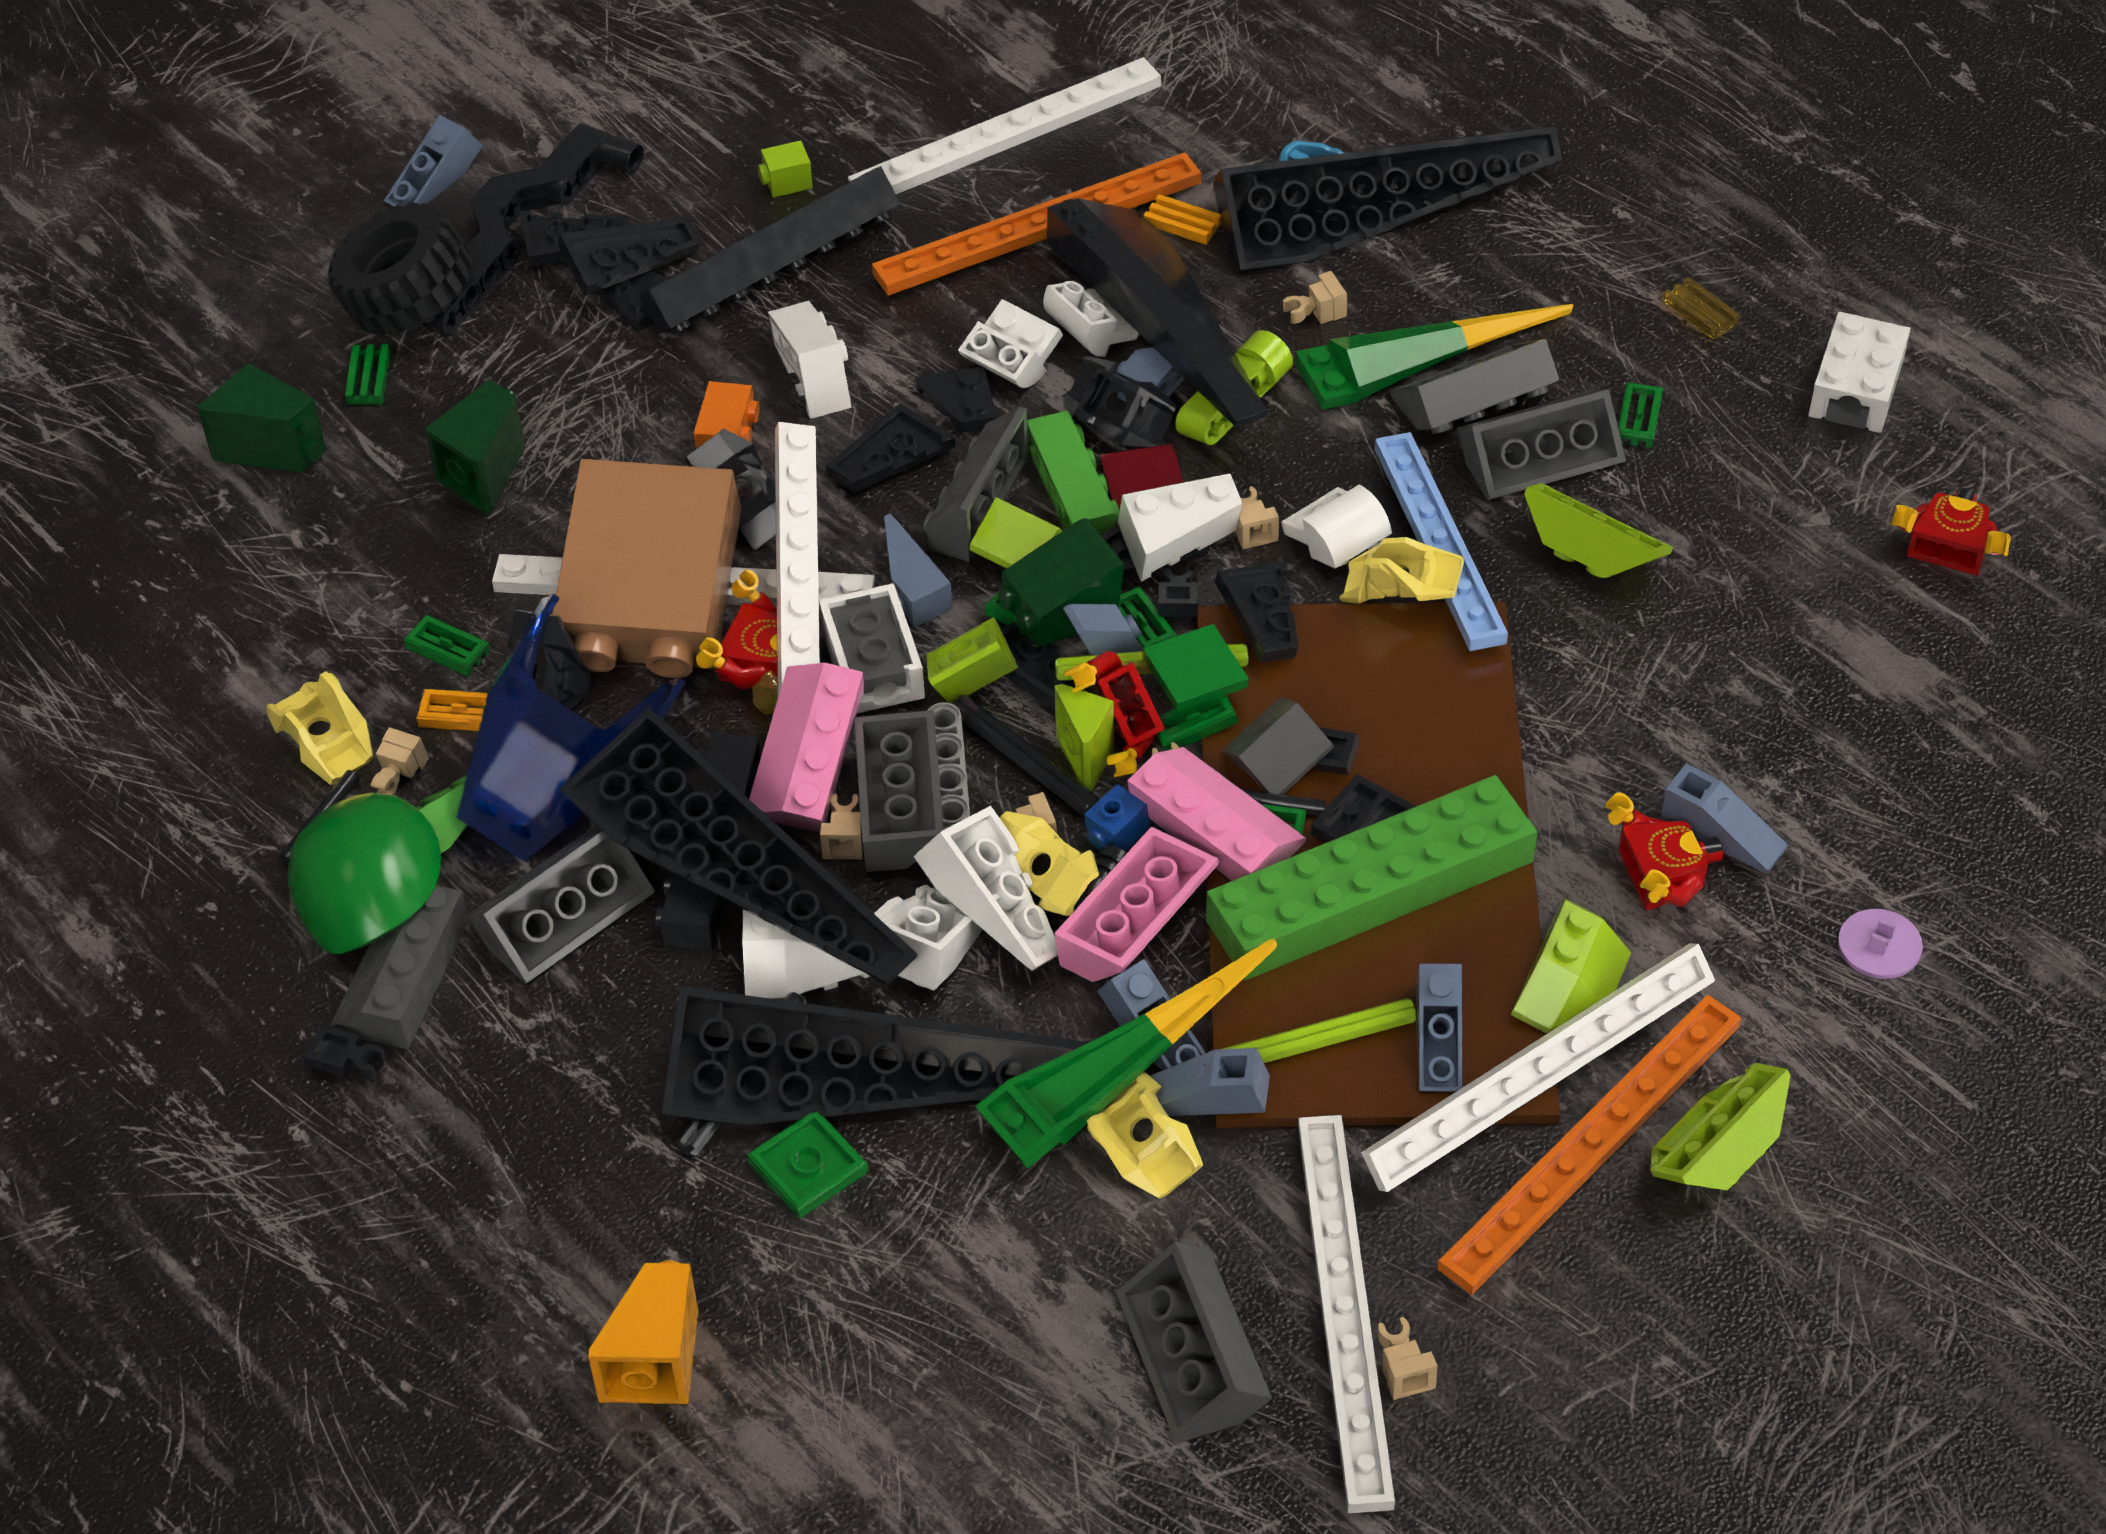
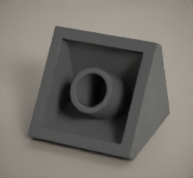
M1279 697L1223 749V752L1266 793L1284 795L1319 760L1327 755L1334 746L1297 702Z

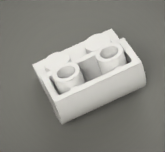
M1066 281L1046 287L1043 304L1047 314L1093 355L1105 357L1110 344L1137 339L1138 332L1094 289L1084 290L1080 284L1074 281Z
M1002 299L985 324L979 321L976 323L958 351L970 361L1019 387L1027 388L1034 385L1045 374L1047 370L1043 364L1063 334L1059 328Z
M1357 485L1349 491L1337 487L1281 521L1284 535L1307 544L1311 558L1335 569L1347 564L1350 559L1364 550L1376 546L1380 540L1392 534L1390 522L1382 505L1369 490L1361 485Z

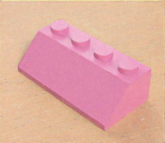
M828 663L787 666L749 800L774 823L820 834L821 823L827 822L831 808V799L836 790L854 725V717L857 715L864 690L863 672Z
M1184 747L1155 753L1128 780L1129 792L1147 804L1149 819L1173 837L1217 857L1219 864L1215 869L1231 881L1290 858L1306 842V838Z
M1150 827L1054 933L1059 965L1091 982L1122 973L1219 864L1218 858L1154 827Z

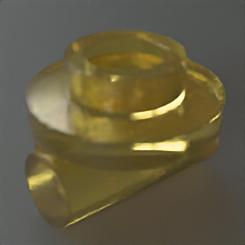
M769 671L753 686L752 693L755 706L762 713L773 715L778 700V678L773 671Z

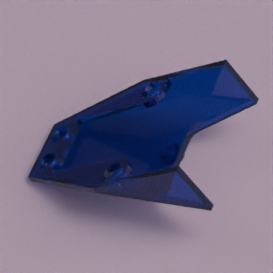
M555 594L541 599L487 694L456 815L458 820L524 862L584 814L560 791V788L648 707L663 719L686 683L681 678L665 682L607 729L596 728L537 689L532 673L545 621L560 599Z

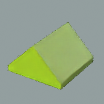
M996 497L974 535L969 550L1008 568L1062 532V530Z
M994 617L926 654L928 680L940 695L951 704L960 695L968 696L1018 668Z
M1059 684L1055 686L1056 738L1077 781L1092 792L1107 766V757L1114 753V701L1083 690L1073 693L1072 689L1074 687Z

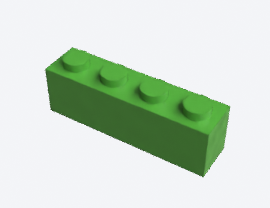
M1068 410L1027 420L1028 450L1063 529L1065 530L1083 518H1087L1100 535L1114 527L1119 517L1118 505L1115 500L1110 501L1108 498L1106 479L1103 474L1098 475L1096 472L1095 456L1091 448L1086 449L1084 446L1085 439L1081 425L1079 423L1074 424Z

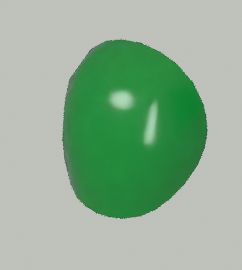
M375 792L355 795L326 808L298 835L290 851L287 875L292 902L314 941L323 950L331 954H342L367 946L407 922L426 903L436 887L441 867L439 841L433 827L425 816L415 806L395 795Z

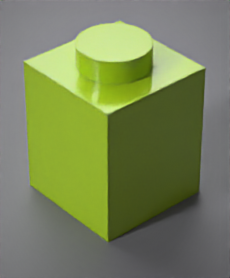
M801 140L761 149L763 164L758 165V174L761 184L768 185L773 198L813 188L811 162Z

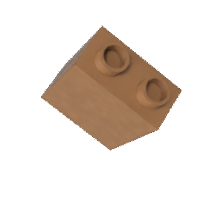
M581 459L552 615L560 616L576 650L589 671L606 672L615 667L616 661L644 663L651 672L660 676L682 678L689 676L692 673L693 667L702 668L696 662V656L701 651L699 648L700 644L708 637L720 642L740 520L741 504L733 470Z

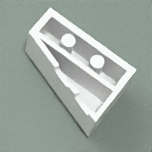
M810 301L769 311L775 347L788 374L795 372L800 380V383L796 384L795 387L799 396L805 395L806 411L809 418L813 419L852 408L843 363L848 360L847 349L844 341L837 339L833 326H827L822 311L817 312Z
M1231 474L1122 495L1118 524L1141 582L1151 577V572L1166 564L1172 566L1179 562L1180 557L1194 549L1199 551L1237 530L1242 501Z

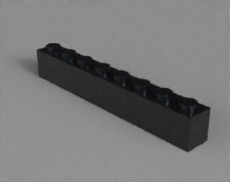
M879 166L638 296L657 332L661 333L670 329L672 334H675L692 325L689 320L690 317L700 313L701 317L704 318L720 310L721 307L718 302L729 297L732 303L750 293L749 285L758 282L761 287L777 279L779 276L776 271L784 266L791 271L808 262L805 257L808 253L815 250L818 256L836 246L833 241L834 239L843 235L845 240H848L864 231L862 224L871 220L873 225L891 217L890 209L899 205L900 202L882 167Z

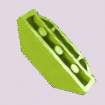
M1535 484L1528 486L1525 490L1524 495L1542 543L1554 549L1553 554L1558 558L1569 562L1576 560L1586 565V570L1592 575L1607 578L1664 557L1672 552V546L1593 509L1546 484Z
M1563 897L1510 1015L1548 1034L1617 989L1630 958V950L1600 915Z
M1754 1063L1745 1069L1746 1074L1729 1079L1704 1095L1651 1149L1652 1165L1650 1170L1653 1177L1728 1191L1780 1136L1791 1077L1788 1069Z

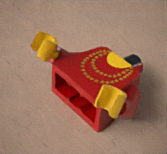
M1959 488L1955 491L1954 496L1937 493L1930 503H1923L1914 509L1905 505H1896L1889 524L1891 526L1896 525L1908 533L1912 532L1907 557L1976 576L1979 574L1984 553L1992 555L2002 554L2007 557L2011 541V535L1999 532L1995 522L1989 520V507L1976 502L1977 496L1975 492L1968 488Z
M746 569L739 575L740 580L737 579L732 584L731 590L737 598L745 599L748 597L750 600L749 604L742 603L721 644L718 640L711 637L706 638L700 644L699 648L701 651L696 656V662L702 668L715 666V672L718 673L719 681L730 682L741 690L761 686L778 687L777 606L763 591L757 592L756 588L759 584V579L753 571Z
M1106 651L1088 662L1065 671L1064 676L1070 675L1075 682V688L1072 689L1073 693L1093 685L1098 696L1114 701V729L1127 743L1123 748V752L1107 757L1108 765L1115 764L1116 772L1113 777L1118 778L1134 774L1137 771L1136 761L1143 756L1154 742L1155 734L1165 728L1132 661L1121 663L1119 656L1115 652Z
M1620 792L1615 793L1605 803V807L1612 810L1608 814L1609 822L1613 825L1620 823L1623 825L1618 853L1645 911L1667 903L1677 907H1684L1704 887L1708 868L1707 864L1722 861L1723 850L1718 838L1715 837L1697 842L1689 823L1685 821L1670 822L1648 817L1635 810L1631 799Z

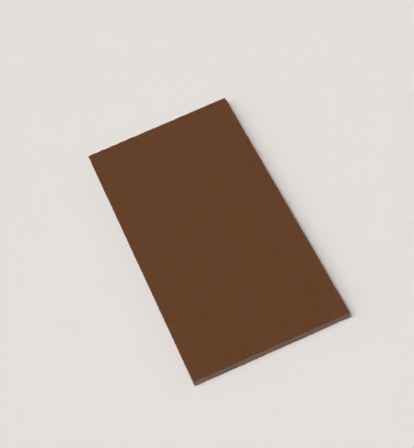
M1506 601L1493 603L1508 632L1507 644L1469 651L1447 602L1290 605L1291 612L1295 618L1299 646L1295 658L1262 663L1259 662L1228 606H1198V629L1214 624L1227 645L1245 644L1247 646L1248 664L1242 667V669L1249 678L1248 688L1227 695L1239 723L1202 739L1203 762L1240 789L1265 792L1224 754L1223 749L1279 697H1283L1297 702L1318 727L1357 733L1360 740L1349 776L1310 769L1284 795L1325 800L1327 807L1353 777L1359 774L1409 803L1419 806L1496 775L1529 819ZM1306 814L1303 832L1306 842L1291 857L1325 844V842L1311 835V824L1318 816ZM1284 821L1287 824H1296L1295 822ZM1533 862L1246 981L1242 979L1211 1008L1213 1050L1223 1049L1406 998L1412 1000L1416 1009V970L1419 964H1462V1088L1547 1034L1510 1015L1542 944ZM1214 869L1207 877V891L1229 883L1231 880L1217 869ZM1209 927L1211 976L1231 964L1232 961ZM1415 1020L1413 1023L1264 1063L1270 1075L1265 1112L1215 1114L1216 1128L1298 1127V1118L1341 1115L1343 1126H1399L1410 1122L1455 1092H1419L1417 1027ZM1557 1083L1494 1124L1559 1123L1560 1108Z

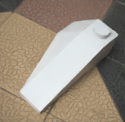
M989 806L941 831L913 857L942 895L1033 971L1058 956L1055 936L1044 910L1035 905L1029 891L1033 883L1029 873H1022L1015 857V854L1019 852L1015 839L993 808Z
M926 884L916 888L914 896L905 900L895 897L888 900L874 913L918 955L898 976L933 991L956 969L983 930L935 887L930 888Z
M743 910L742 944L745 995L784 1000L791 992L801 995V993L823 987L826 991L838 987L839 981L858 975L863 978L871 977Z

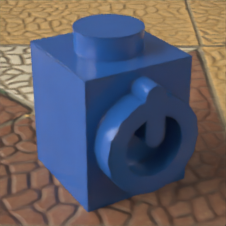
M1118 784L1084 814L1087 839L1099 851L1105 845H1113L1123 851H1128L1150 829L1147 804Z

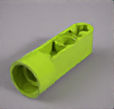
M1265 330L1256 331L1235 352L1260 398L1293 366V357L1287 345L1278 336ZM1199 391L1182 406L1177 414L1175 423L1179 434L1208 445L1217 443L1233 426Z

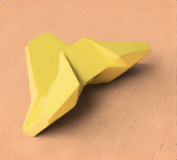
M1407 537L1383 538L1378 545L1349 561L1350 571L1344 593L1340 595L1339 599L1346 603L1360 604L1369 599L1398 596V594L1401 598L1415 597L1418 601L1454 598L1464 558Z
M325 671L320 674L318 682H306L300 691L277 704H268L266 707L267 716L275 733L284 731L290 734L300 746L301 762L330 785L336 784L347 770L356 772L374 759L368 724L344 693L339 680L332 673ZM317 721H325L331 725L330 729L322 735H313L308 732L310 725Z
M1006 811L1000 816V820L1015 839L1019 852L1015 854L1022 873H1029L1033 883L1029 890L1041 898L1037 906L1043 910L1070 916L1074 912L1075 904L1089 883L1099 876L1093 852L1088 850L1082 854L1065 843L1043 818ZM1040 854H1048L1051 859L1050 868L1043 875H1034L1032 872L1034 859Z
M1144 1071L1102 1111L1087 1120V1129L1091 1136L1104 1147L1125 1181L1161 1199L1203 1166V1162L1188 1126L1169 1118L1156 1096V1093L1162 1086ZM1142 1119H1150L1153 1124L1151 1136L1145 1141H1136L1133 1137L1135 1124Z

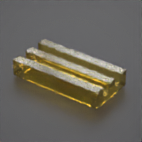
M1690 277L1683 280V285L1679 283L1674 285L1672 292L1670 290L1663 292L1662 302L1712 340L1739 324V313Z

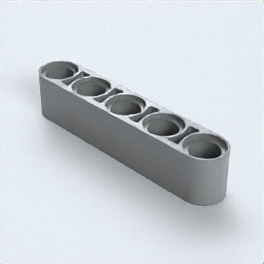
M941 702L932 705L927 711L934 710L943 827L945 830L970 817L961 713L955 705Z

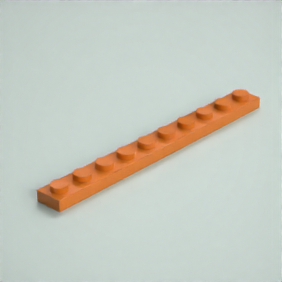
M1184 152L872 263V273L887 296L1045 240L1047 237V207L1060 204L1065 200L1080 198L1131 209L1155 200L1158 194L1167 196L1201 184V172Z
M1707 994L1439 1259L1437 1270L1470 1295H1473L1740 1027L1742 1017Z

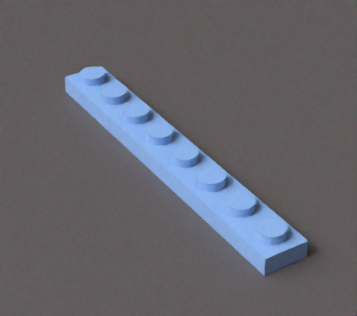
M1411 432L1376 438L1375 452L1417 541L1464 558L1456 595L1454 598H1446L1445 600L1469 651L1507 644L1508 632Z

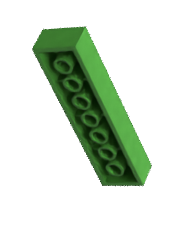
M1493 775L1207 891L1206 922L1232 962L1269 939H1275L1277 943L1276 949L1244 978V981L1534 862L1537 830L1499 778Z

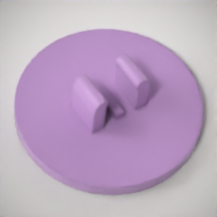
M1867 909L1851 915L1841 926L1838 936L1839 951L1847 964L1863 975L1878 979H1892L1909 973L1918 964L1923 949L1922 938L1917 928L1902 915L1885 909Z

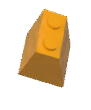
M665 1260L660 1263H645L589 1348L588 1358L598 1402L689 1403L698 1318V1306L690 1264Z

